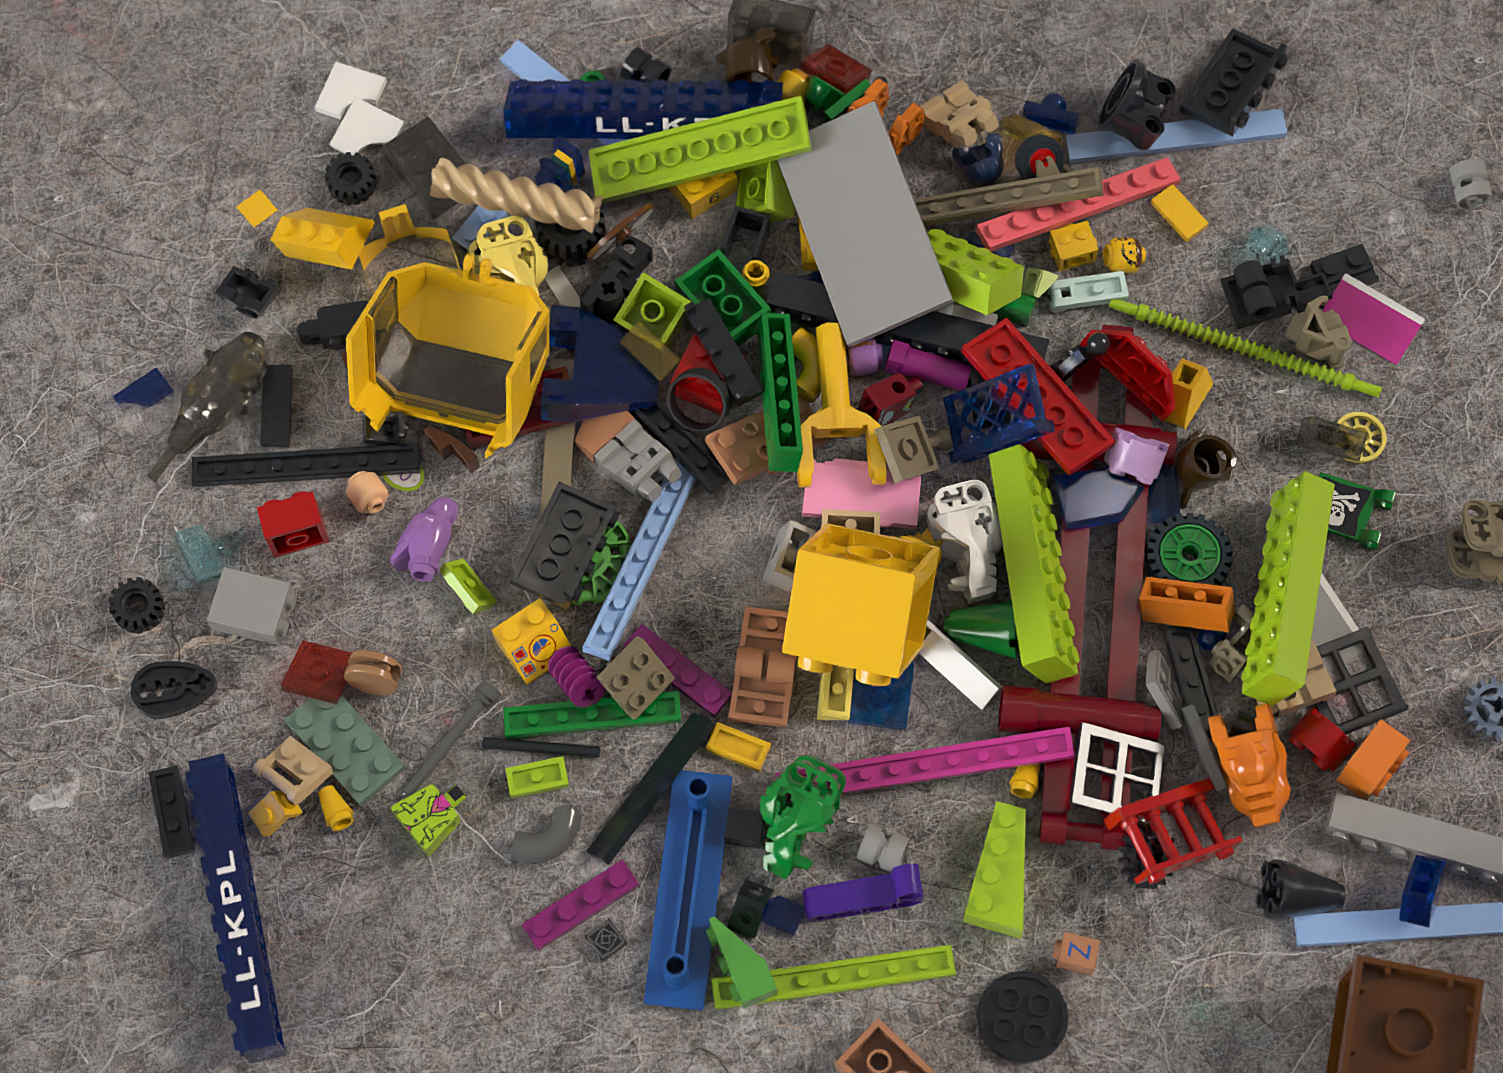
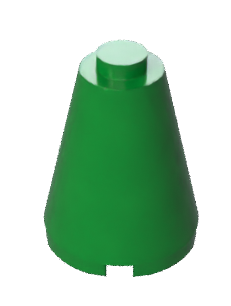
M1012 601L955 609L951 611L950 615L945 616L944 632L949 633L950 639L1012 659L1020 658Z

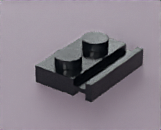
M1363 244L1314 260L1310 264L1313 275L1324 272L1332 294L1345 273L1367 286L1375 284L1379 280L1378 274L1376 275L1374 266Z

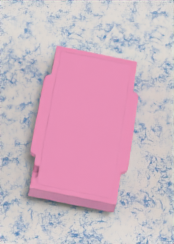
M839 458L834 459L833 462L825 461V463H816V460H814L811 487L804 488L802 517L822 519V509L881 512L880 527L916 529L921 476L894 483L888 464H886V484L873 485L868 474V462Z

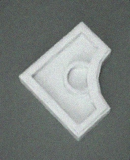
M335 62L315 105L316 112L342 119L355 97L369 104L377 105L387 83L386 77Z
M355 97L330 142V147L344 154L351 152L352 155L355 152L360 153L362 150L373 145L392 147L404 126V121Z

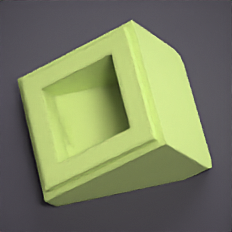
M1028 267L1022 283L1021 293L1039 298L1057 280L1058 275Z

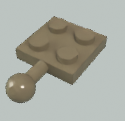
M920 415L874 429L894 483L939 470L940 467L932 448L937 447L941 450H948L953 447L956 441L955 433L947 427L939 428L933 436L928 437Z

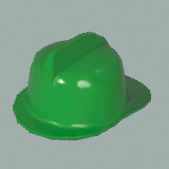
M810 75V81L805 92L806 98L814 105L813 111L815 112L820 109L826 111L845 96L836 87L814 75Z

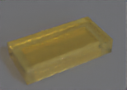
M638 321L620 341L659 381H662L681 361L641 321Z

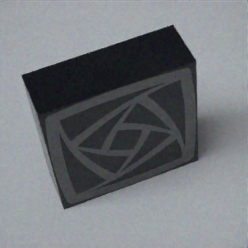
M610 919L585 936V939L602 962L627 945L626 940Z

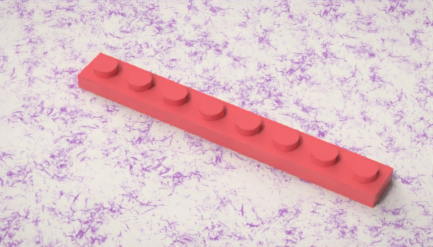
M1166 157L1102 180L1104 196L1017 210L977 224L975 232L984 248L992 252L1160 192L1172 184L1176 186L1181 178L1169 158Z

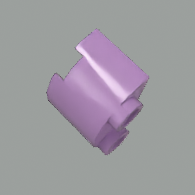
M1115 427L1112 434L1115 444L1106 451L1104 460L1110 465L1108 470L1119 476H1125V473L1136 476V480L1142 483L1152 484L1153 480L1157 479L1170 444L1154 439H1145L1132 432Z

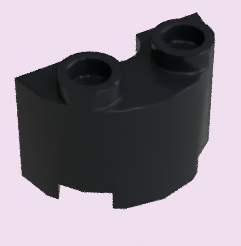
M233 266L215 293L222 300L225 298L237 305L236 311L256 319L258 316L261 318L281 286L270 278L258 280L259 276L248 268L242 270Z

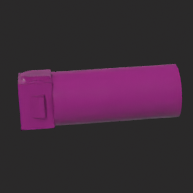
M893 340L888 352L884 368L885 372L917 377L920 380L964 392L969 379L971 365L909 347L910 344Z

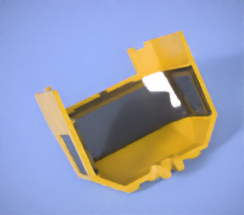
M470 254L465 255L463 271L423 262L388 272L346 337L350 405L357 412L363 411L371 419L369 424L377 432L390 411H401L405 415L494 436L485 451V458L491 456L500 447L505 448L511 445L527 417L549 356V309L533 287L490 277L492 270L491 259H482L480 273H473L475 258L474 255Z

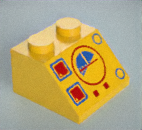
M541 598L492 629L496 643L526 685L549 672V660L558 649L571 646L557 620Z

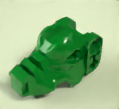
M801 755L788 765L784 773L782 772L780 776L776 777V781H772V785H767L766 794L761 795L760 801L762 818L770 825L767 832V837L770 839L765 843V851L767 852L763 858V868L783 879H786L794 868L809 870L814 861L800 854L801 845L807 832L824 833L827 830L824 824H833L832 816L841 807L839 799L846 786V777L841 770L812 755ZM798 766L806 770L807 777L799 774ZM827 781H829V782L831 783V785H830V788H831V789H828V788H827V786H828V782H827ZM789 793L792 795V803L785 807L788 799L786 794Z

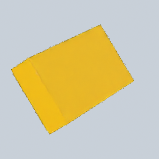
M1173 184L1151 200L1152 206L1186 243L1208 228L1209 223Z
M716 722L705 750L760 772L771 748V743Z

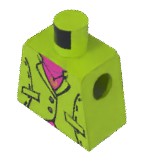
M430 784L390 808L394 816L429 857L460 824L461 819L454 808L463 802L466 796L456 784L443 795L434 784Z

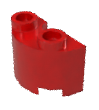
M1311 707L1288 732L1291 735L1289 741L1301 752L1307 748L1315 756L1311 760L1324 772L1328 768L1334 772L1357 747L1356 743L1348 738L1339 727L1325 715L1319 713L1314 707Z

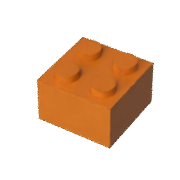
M1380 719L1346 764L1336 781L1362 800L1367 801L1371 794L1377 797L1392 777V774L1394 775L1410 753L1405 748L1411 740Z

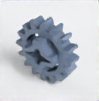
M1495 676L1489 679L1488 684L1481 679L1477 683V687L1471 686L1468 690L1470 695H1466L1463 699V703L1469 706L1464 707L1462 714L1470 716L1465 723L1466 725L1474 724L1476 726L1473 731L1475 735L1482 731L1484 732V740H1488L1491 735H1494L1496 742H1500L1503 738V726L1499 727L1497 724L1503 722V680L1501 683H1497ZM1494 692V694L1491 696L1483 695L1481 697V695L1484 693ZM1492 705L1497 706V712L1499 713L1494 712V707Z

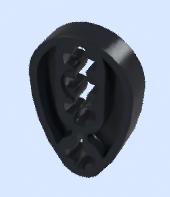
M177 661L154 662L141 668L134 676L131 683V697L136 707L145 716L153 719H165L188 712L204 703L216 692L218 683L211 671L195 664ZM205 677L210 683H207L206 689L202 690L196 684L201 683V678ZM174 682L181 686V688L176 690V694H172L170 690H164L160 697L155 692L148 693L146 699L139 695V693L143 692L144 687L154 691L157 690V685L162 684L166 689L172 688V683Z

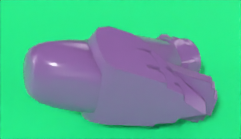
M439 497L410 521L396 544V549L390 558V563L397 571H405L408 568L411 571L410 575L416 580H433L434 574L439 572L438 563L448 547L452 525L459 511L458 505L454 500L448 497Z

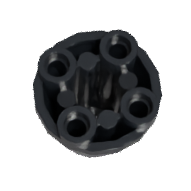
M1273 859L1271 862L1264 861L1262 864V891L1257 893L1256 905L1258 909H1263L1268 919L1292 918L1334 911L1336 908L1343 907L1346 891L1344 885L1338 884L1337 881L1285 860Z

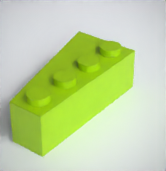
M996 801L963 918L964 923L1021 939L1023 934L1026 809Z

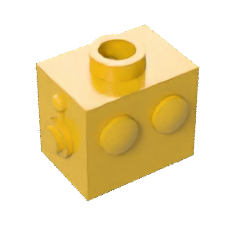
M1088 221L1077 224L1070 223L1050 231L1048 241L1050 255L1054 258L1059 272L1096 262L1098 254L1097 240L1093 237Z

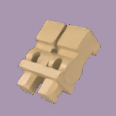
M963 80L943 91V97L937 95L919 106L924 109L926 129L938 137L942 136L947 142H951L955 148L963 144L970 146L976 142L978 134L983 131L992 132L999 127L990 101L981 95L977 96Z
M1313 639L1310 645L1305 685L1274 706H1270L1273 715L1277 713L1279 718L1321 701L1326 702L1335 698L1336 689L1326 667L1323 668V660ZM1256 700L1257 705L1265 704L1261 701Z

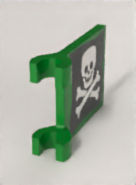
M1320 472V478L1335 484L1328 533L1357 541L1366 548L1377 551L1382 533L1366 528L1374 505L1376 504L1383 509L1391 510L1396 492L1388 489H1373Z

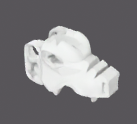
M969 480L943 487L938 490L933 500L934 503L927 510L926 521L935 540H943L941 546L942 558H947L957 563L960 577L950 579V584H947L948 590L961 591L969 604L990 599L996 592L997 580L994 577L996 576L997 568L994 566L997 562L995 555L998 554L1003 546L998 510L995 503L992 502L986 484L982 481ZM969 488L979 489L982 493V499L978 501L974 496L967 495V490ZM946 494H947V497L950 498V499L942 500L943 497H944V495H946ZM935 512L937 514V518H933Z

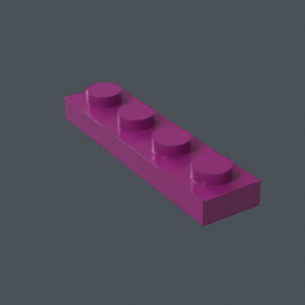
M643 624L638 627L623 645L625 648L636 636L643 638L675 677L670 684L714 718L732 697V692Z
M622 859L521 925L539 952L638 888L639 883Z

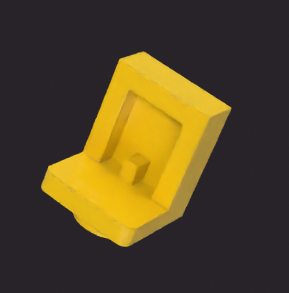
M279 790L268 793L248 814L263 837L271 836L289 818L299 817L303 812L298 804H293L287 799V795Z

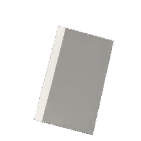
M1322 573L1312 639L1316 647L1359 630ZM1359 643L1339 651V654L1345 664L1364 653L1365 650L1362 644ZM1331 655L1322 658L1323 668L1326 667L1328 673L1337 668Z

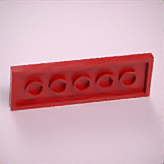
M1005 318L962 346L961 352L1068 475L1076 472L1114 446L1115 440L1008 318Z

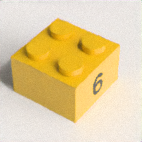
M734 171L668 188L693 219L738 190L737 175Z

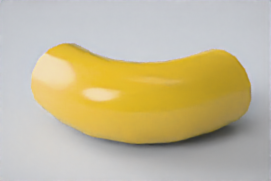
M802 327L792 336L794 356L803 365V371L796 379L797 393H801L805 401L814 403L821 394L817 339L812 333Z

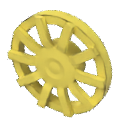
M1351 412L1342 416L1337 421L1332 432L1334 449L1344 460L1359 464L1377 459L1384 450L1387 441L1383 424L1375 416L1366 412ZM1354 418L1355 426L1351 427L1346 421ZM1359 418L1368 420L1365 426L1359 424ZM1373 423L1378 430L1371 432L1369 427ZM1343 425L1349 433L1340 432L1338 429ZM1381 435V442L1371 439L1373 436ZM1337 436L1347 438V440L1339 443ZM1350 445L1351 447L1348 452L1342 449V447ZM1368 445L1377 446L1379 449L1374 453ZM1354 449H1357L1358 457L1351 455ZM1362 449H1365L1370 456L1363 457Z

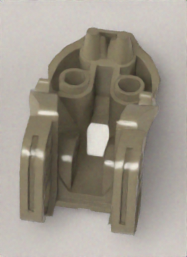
M1469 500L1460 512L1462 525L1450 529L1445 538V548L1450 569L1460 578H1480L1485 582L1492 583L1495 581L1501 584L1503 582V501ZM1468 510H1474L1477 513L1474 517H1471ZM1457 535L1462 537L1466 541V544L1457 543L1453 539V536ZM1462 554H1465L1463 556L1464 564L1459 563L1462 559Z

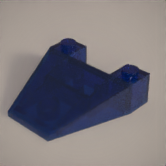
M552 305L549 325V347L572 348L576 350L572 380L543 379L541 420L573 422L657 405L662 353L581 307Z

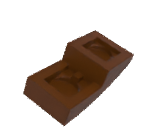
M428 426L424 429L427 441L444 460L454 454L470 473H473L480 467L477 456L461 441L436 428Z

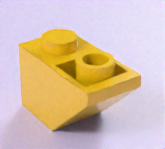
M1181 358L1173 371L1176 409L1164 421L1186 430L1214 383L1206 367Z

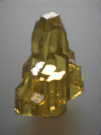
M1015 113L1008 117H1002L1000 121L1003 133L1020 142L1031 136L1041 134L1052 137L1062 146V135Z

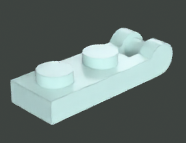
M1124 271L1056 280L1047 289V294L1051 295L1052 301L1049 304L1052 313H1060L1073 308L1108 304L1111 299L1128 301L1129 298ZM1069 291L1070 297L1062 298L1061 293Z

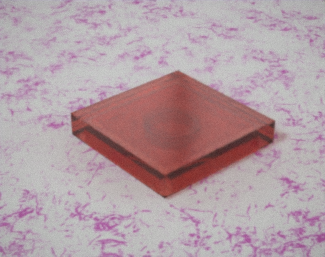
M826 44L807 57L800 66V70L825 81L845 95L863 80H868L873 71L830 44Z
M302 640L281 683L282 691L337 704L347 684L344 674L349 666L348 661L352 652Z

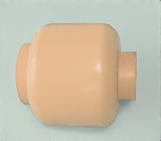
M360 471L349 479L346 495L359 513L374 514L384 508L388 498V490L375 473Z

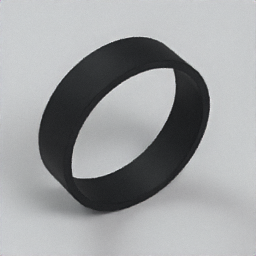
M691 368L682 372L672 382L667 391L666 402L670 415L681 427L692 432L702 433L715 429L728 415L731 408V394L724 380L713 371L704 368ZM687 377H698L710 382L718 390L722 399L723 411L720 419L711 423H699L684 415L678 407L675 398V389L678 381Z

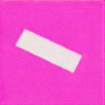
M557 266L548 271L545 281L572 322L582 318L580 297L560 267Z

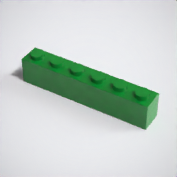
M762 313L756 336L761 388L763 390L762 402L769 471L798 472L803 455L790 314Z

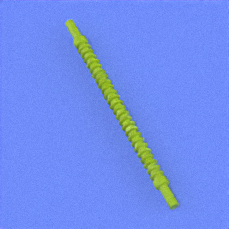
M1111 299L1109 308L1133 315L1138 321L1144 322L1148 320V324L1155 322L1156 327L1163 325L1165 330L1169 327L1172 332L1178 330L1180 335L1184 332L1187 333V337L1193 335L1195 340L1202 338L1203 343L1208 340L1210 345L1217 343L1218 348L1223 345L1225 350L1232 348L1233 353H1236V351H1240L1241 355L1247 353L1249 358L1255 356L1257 361L1262 358L1264 363L1270 361L1272 366L1279 364V368L1285 366L1287 371L1294 369L1296 374L1299 371L1302 372L1303 376L1309 374L1311 379L1318 377L1319 382L1324 379L1326 384L1333 382L1334 387L1341 385V389L1346 391L1353 389L1379 398L1382 390L1380 386L1356 379L1354 374L1346 372L1344 375L1341 370L1335 372L1333 367L1330 370L1326 369V365L1319 367L1318 362L1311 364L1309 359L1307 362H1304L1302 357L1296 359L1294 354L1290 357L1287 356V352L1279 353V349L1272 351L1271 346L1266 349L1264 344L1257 346L1256 341L1251 344L1248 339L1242 341L1240 336L1234 338L1232 333L1227 336L1225 331L1218 333L1217 328L1212 331L1210 326L1203 328L1202 323L1199 325H1195V321L1188 323L1187 318L1180 320L1178 315L1173 318L1171 313L1165 315L1163 310L1160 313L1156 312V308L1150 310L1148 305L1142 303L1138 306L1121 299Z

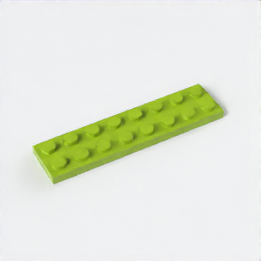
M801 96L590 149L588 152L595 197L602 195L601 204L810 152L812 147L804 101Z

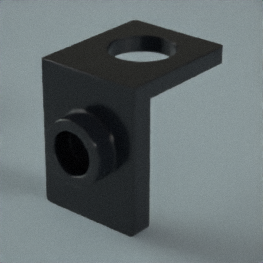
M746 879L737 894L727 928L755 939L765 907L774 889ZM749 890H757L763 895H755Z

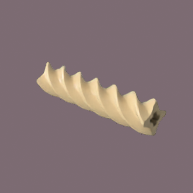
M440 158L437 166L432 169L430 196L435 198L450 197L461 204H477L490 211L504 210L513 216H531L542 223H558L571 230L585 229L591 234L595 225L599 222L602 195L591 199L580 189H573L564 193L553 183L536 186L531 179L522 176L509 180L503 172L498 170L482 174L472 164H465L456 168L446 158Z

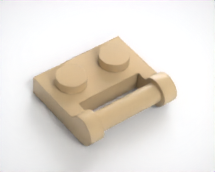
M292 736L286 739L265 759L258 760L252 769L253 773L259 778L267 779L287 795V799L295 805L301 803L333 774L332 767ZM278 766L298 781L300 785L294 786L274 769Z

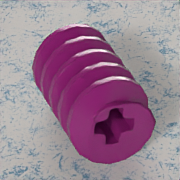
M562 647L551 656L548 664L549 673L575 706L581 708L590 707L602 699L606 689L596 678L598 675L595 673V670L585 660L584 656L579 653L576 647Z

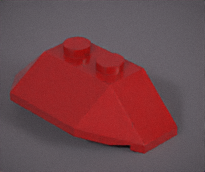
M1091 330L1080 344L1086 347L1088 339L1093 333H1105L1110 340V347L1106 353L1097 355L1094 358L1163 422L1176 409L1173 371L1168 367L1167 362L1162 357L1155 355L1147 347L1145 341L1139 336H1135L1131 331Z

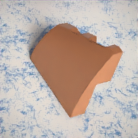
M599 388L594 393L574 444L594 463L596 462L594 455L610 440H617L616 435L635 418L611 396Z

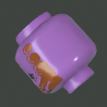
M870 338L852 347L847 345L846 360L850 374L853 376L875 374L879 366H883L881 344H876V341Z

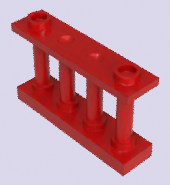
M1210 777L1118 807L1104 819L1109 830L1121 827L1122 830L1127 831L1146 868L1145 871L1134 879L1136 885L1146 881L1154 884L1166 878L1168 873L1217 857L1218 860H1223L1235 853L1233 848L1243 841L1242 838L1238 836L1225 841L1205 802L1207 800L1206 795L1215 788ZM1190 804L1191 807H1195L1214 845L1202 848L1183 811L1184 805ZM1167 811L1168 815L1172 814L1191 853L1183 856L1179 855L1160 818L1163 812ZM1144 819L1146 823H1150L1168 861L1160 864L1156 863L1137 826L1139 820Z

